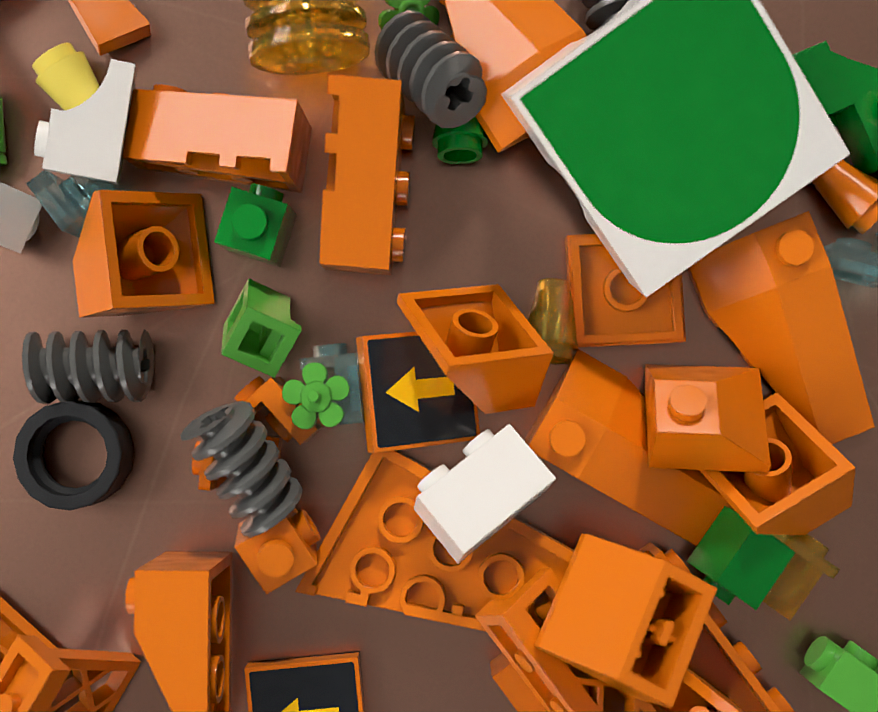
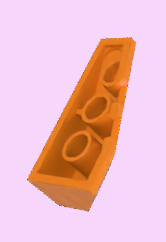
M439 0L441 4L446 6L453 31L450 37L464 47L467 52L476 57L483 69L482 80H484L487 88L486 103L475 117L497 152L500 153L530 137L501 94L568 44L578 41L587 35L554 0Z
M576 349L524 441L537 456L697 546L724 506L734 510L733 507L699 470L648 468L646 399L627 376L580 349Z

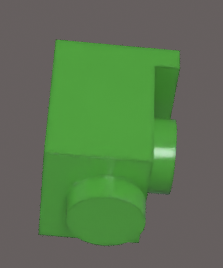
M248 279L224 323L221 355L275 378L302 331L301 325L291 320L290 297L252 279Z
M826 636L817 638L808 648L804 657L805 665L799 673L850 712H878V659L851 640L848 641L844 648H841Z

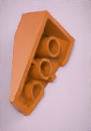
M809 211L718 247L687 268L707 317L717 328H721L741 351L739 354L751 368H760V375L775 392H778L831 444L875 427L832 266Z

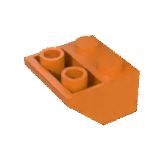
M581 534L534 647L636 699L672 708L717 588L663 559L589 534Z

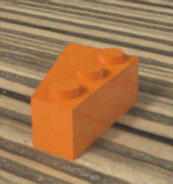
M328 74L327 94H332L334 104L331 133H325V153H329L327 185L326 189H323L319 264L325 270L392 275L393 262H403L406 229L396 227L397 206H408L410 172L401 171L402 149L413 150L415 115H405L402 80Z

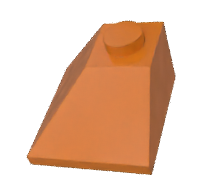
M97 190L93 192L73 258L79 318L137 315L215 304L201 194Z
M499 284L398 294V306L445 375L484 414L535 407L554 352Z
M645 364L648 468L769 473L771 463L760 368Z
M776 392L763 400L771 463L769 473L699 471L756 534L806 535L852 507L856 467Z

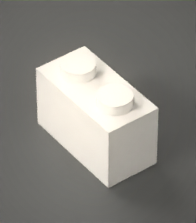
M510 424L495 435L490 429L483 431L462 450L467 456L451 470L445 464L440 465L417 485L422 493L416 498L415 512L458 564L543 495L556 479Z

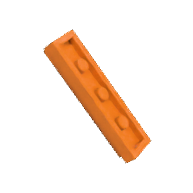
M541 568L510 600H490L475 615L547 712H603L604 686H613L589 675V678L576 677L566 662L534 647L541 629L526 611V608L543 591L547 593L552 601L554 600L561 581L551 568ZM582 685H589L588 693ZM619 690L624 697V712H657L650 702L636 699Z

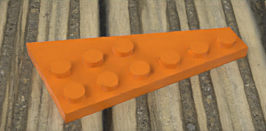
M398 450L372 453L317 551V565L306 571L295 592L311 596L321 595L345 600V603L367 607V605L403 612L404 615L487 632L475 615L490 600H510L541 568H551L558 579L562 581L574 550L515 517L458 564L414 510L416 498L422 493L417 485L433 470ZM545 591L526 608V611L540 629L553 602Z

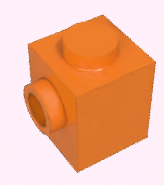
M294 508L274 527L253 537H247L242 534L240 528L244 521L238 524L234 548L266 595L317 565L316 542L321 540V537L313 520L305 510L298 512Z

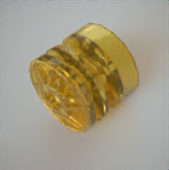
M243 0L244 6L254 11L245 20L247 36L252 39L248 43L250 64L260 71L284 75L317 74L345 69L359 64L369 57V35L363 31L367 25L366 11L355 4L358 0Z

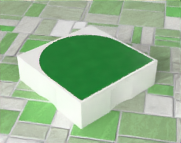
M628 0L615 17L603 27L578 41L568 44L501 94L547 163L564 177L573 190L583 209L585 219L628 282L645 297H648L850 155L849 150L760 0Z

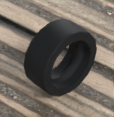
M82 400L67 401L44 406L26 420L16 437L13 461L19 482L32 498L49 508L71 511L100 503L118 491L131 472L134 448L130 431L118 414L100 403H87ZM69 421L86 422L96 428L104 438L107 451L106 466L99 478L88 486L80 488L66 487L56 482L46 468L43 455L45 441L49 433L61 423Z

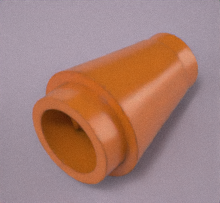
M842 159L811 181L847 230L853 226L863 235L878 221V180Z

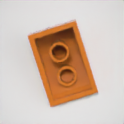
M165 551L134 570V577H131L127 583L125 605L127 613L134 614V634L172 712H231L233 552Z

